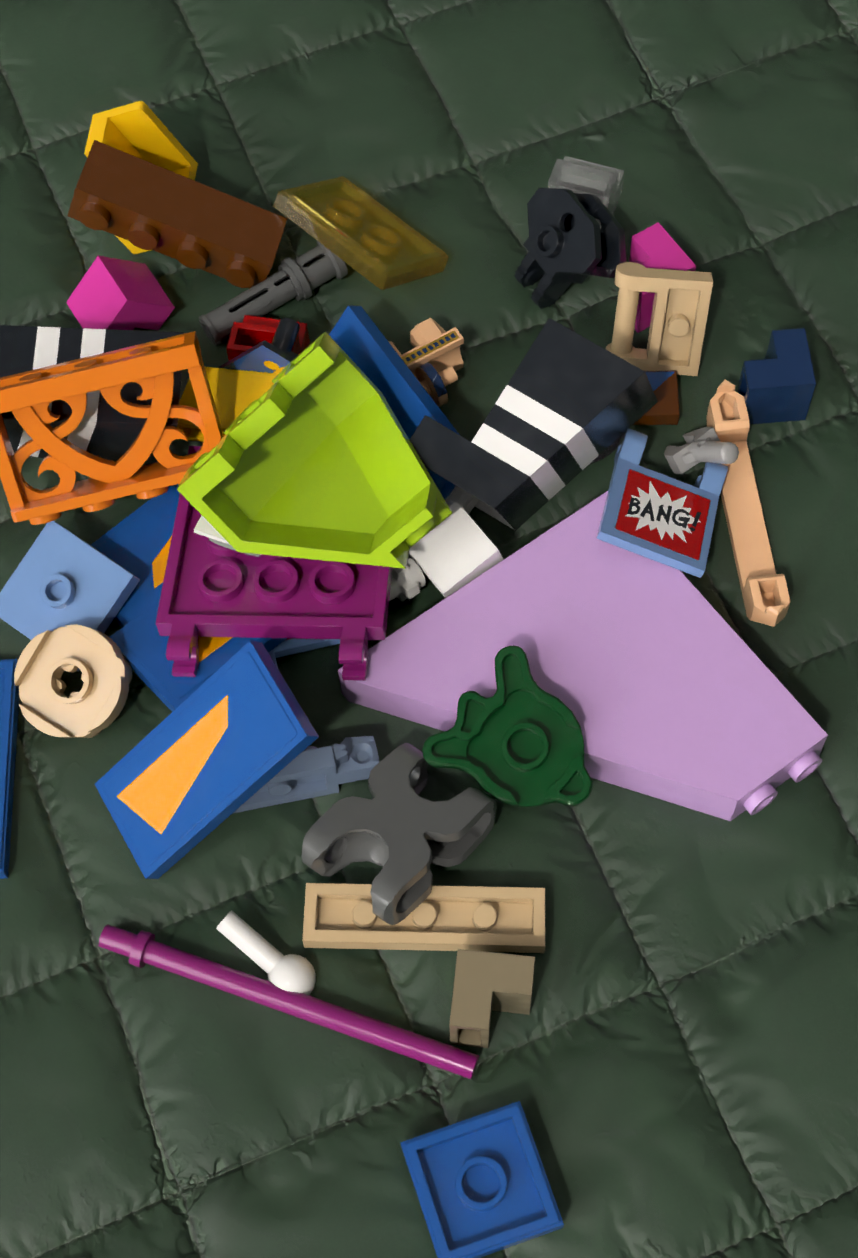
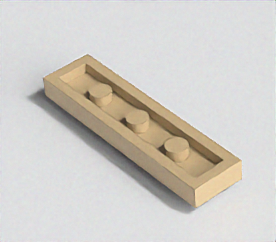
M306 883L302 939L304 948L457 951L458 949L484 952L544 953L545 888L432 885L431 894L413 912L398 924L390 925L372 912L373 907L370 893L372 884Z

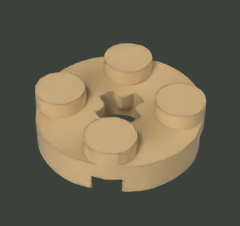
M77 624L65 625L67 627H59L53 631L46 630L35 636L27 644L16 664L14 683L15 686H19V697L22 701V704H19L22 714L32 726L45 734L60 738H92L98 735L101 730L107 728L122 711L129 692L132 668L128 661L124 659L117 644L98 630ZM79 668L82 672L81 680L84 682L80 692L73 691L67 697L63 694L66 684L60 680L64 671L74 673Z

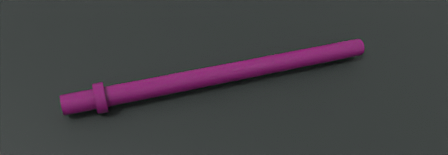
M107 924L100 935L99 947L129 957V964L143 968L145 964L152 965L468 1079H472L476 1070L479 1055L304 993L282 990L270 981L157 942L153 933L141 930L137 935Z

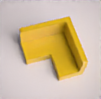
M137 101L93 114L84 152L86 157H88L92 144L96 140L195 181L198 163L145 102ZM116 236L133 255L151 251L138 248L130 241Z

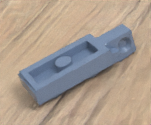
M345 737L341 744H334L333 746L321 748L308 746L233 813L339 793V784L369 779L370 771L379 763L374 737Z

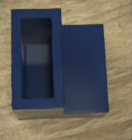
M805 328L772 331L765 359L744 361L737 393L744 396L750 424L806 420L816 381Z

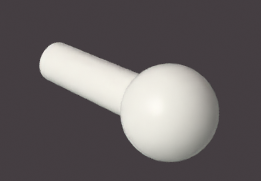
M232 910L217 926L216 929L268 973V981L285 991L311 994L315 987L316 974L312 964L306 958L296 954L283 955Z

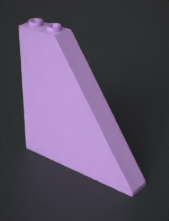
M608 491L386 637L385 640L368 649L366 681L343 680V667L338 669L341 693L347 701L441 731H448L455 725L460 696L467 691H475L485 698L494 696L497 690L495 657L504 647L519 646L526 653L532 677L537 685L545 692L559 698L574 713L578 720L584 740L585 768L591 778L728 821H732L745 810L750 815L760 812L777 796L778 792L775 789L789 778H792L797 783L809 776L822 762L819 755L828 736L680 570L596 539Z

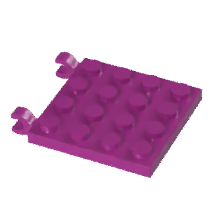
M189 446L187 455L196 453L201 446ZM180 493L156 618L159 635L170 636L167 643L166 658L167 660H174L172 675L175 677H196L199 664V637L341 639L339 664H343L342 679L366 681L368 640H385L393 567L272 555L256 557L225 548L209 541L208 537L194 533V528L201 514Z

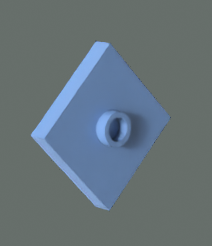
M51 521L45 525L1 590L0 618L30 640L46 630L53 631L59 627H67L65 625L77 624L105 633L140 579L59 523Z

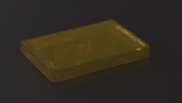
M344 176L278 191L273 205L274 208L381 290L443 272L449 259L447 253Z

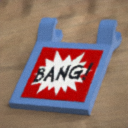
M628 428L623 443L618 446L615 453V465L596 539L701 578L706 569L719 496L728 467L720 463L706 462L704 472L698 476L694 486L640 466L639 463L648 436Z

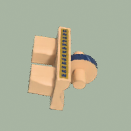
M429 318L415 325L410 331V343L414 347L412 350L401 355L393 342L389 341V343L437 406L440 407L448 402V394L445 387L458 380L456 371L464 367L460 346L464 344V338L456 327L446 332L434 319Z

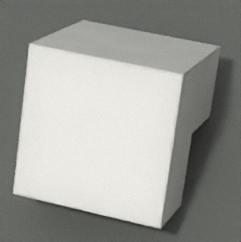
M457 501L449 507L452 514L410 547L409 555L445 598L504 560L497 547Z

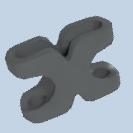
M404 743L395 748L370 771L368 787L372 800L355 796L338 800L312 825L306 833L302 845L303 863L322 876L331 877L353 862L369 861L382 866L383 868L372 881L370 891L372 912L390 925L398 924L404 920L431 894L433 875L430 871V865L451 867L461 864L490 833L494 826L497 812V801L475 787L467 788L448 801L432 802L419 797L418 795L427 785V763L423 757V752L409 743Z

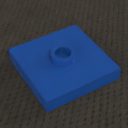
M520 1101L400 1142L437 1258H481L564 1227Z

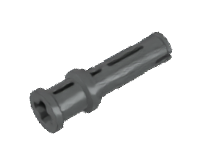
M327 236L319 238L316 242L317 246L294 260L290 257L282 260L278 266L279 272L243 291L206 315H201L199 317L200 325L211 343L217 346L221 341L230 337L233 322L242 323L244 315L263 317L292 299L297 301L309 299L312 296V290L334 277L340 280L346 277L348 274L347 267L335 244Z

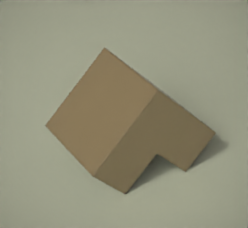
M464 949L457 950L449 1024L450 1044L488 1048L492 1011L530 1015L535 957Z

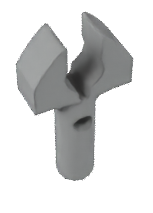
M703 427L684 434L683 437L687 444L679 447L668 445L664 452V456L674 474H683L700 462L732 464L739 455L738 447L732 442H721L713 427Z

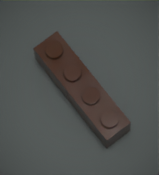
M96 140L92 144L68 212V217L80 221L90 229L106 231L130 241L138 248L154 250L178 260L186 267L204 270L226 279L236 287L249 289L267 278L287 222V218Z

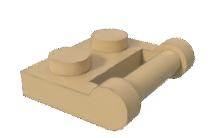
M624 262L617 265L614 283L619 287L612 343L606 346V350L643 371H677V375L698 376L713 287L712 273L646 268L641 264ZM640 292L655 293L647 349L632 346Z

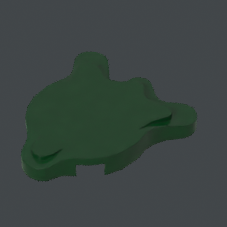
M514 645L502 648L495 657L497 690L494 696L485 698L475 691L463 693L458 701L457 719L454 727L448 731L430 736L424 742L422 749L423 757L429 765L435 768H455L468 773L478 781L487 793L502 803L515 807H536L552 803H560L570 807L581 805L591 795L593 784L585 768L584 740L578 720L574 713L559 698L545 692L537 685L532 677L526 653L522 648Z

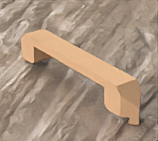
M724 379L709 402L706 417L707 427L714 428L721 442L734 443L738 447L739 455L734 463L723 464L728 467L720 494L746 615L750 621L775 627L786 617L791 601L785 575L783 573L776 574L747 445L750 423L744 396L735 391L736 386Z

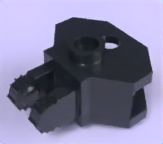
M538 188L527 203L529 237L523 245L529 252L521 261V265L517 267L514 277L524 288L534 285V283L542 278L537 284L538 287L534 288V292L531 293V299L540 309L555 304L559 300V296L563 295L571 283L582 284L588 276L615 278L617 265L626 262L625 230L597 195L573 193L572 190ZM596 219H599L600 222H601V231H600V225H599V223L596 221Z

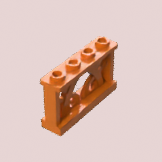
M196 331L0 378V478L14 523L29 520L32 525H40L61 517L62 512L82 507L85 512H95L112 506L117 498L136 494L138 499H149L162 495L168 491V486L180 484L187 470L202 454L209 453L224 437L202 360ZM188 369L198 409L184 405H171L174 372ZM130 382L138 383L142 387L143 392L136 400L153 398L151 405H138L126 401L121 394L122 387ZM100 390L107 403L118 412L134 418H147L134 443L116 462L93 455L64 438L72 433L82 421L87 407L88 392ZM55 400H63L70 405L72 414L65 422L52 428L49 423L58 420L60 415L53 414L49 409V404ZM12 411L16 420L32 438L15 453L1 414ZM168 418L186 419L200 428L204 441L196 453L185 456L173 454L170 450L171 442L176 439L188 441V437L177 427H165ZM40 449H43L49 455L42 460L38 469V477L46 470H53L60 477L58 485L43 490L30 486L22 475V466L25 460ZM153 453L158 462L143 465L150 454ZM77 472L90 477L89 479L75 482Z

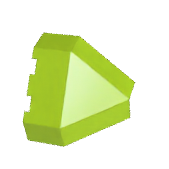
M325 331L285 366L272 380L274 384L258 400L250 403L223 432L225 436L219 444L209 453L206 452L197 459L185 473L177 490L237 552L406 569L410 547L450 516L452 511L382 392Z

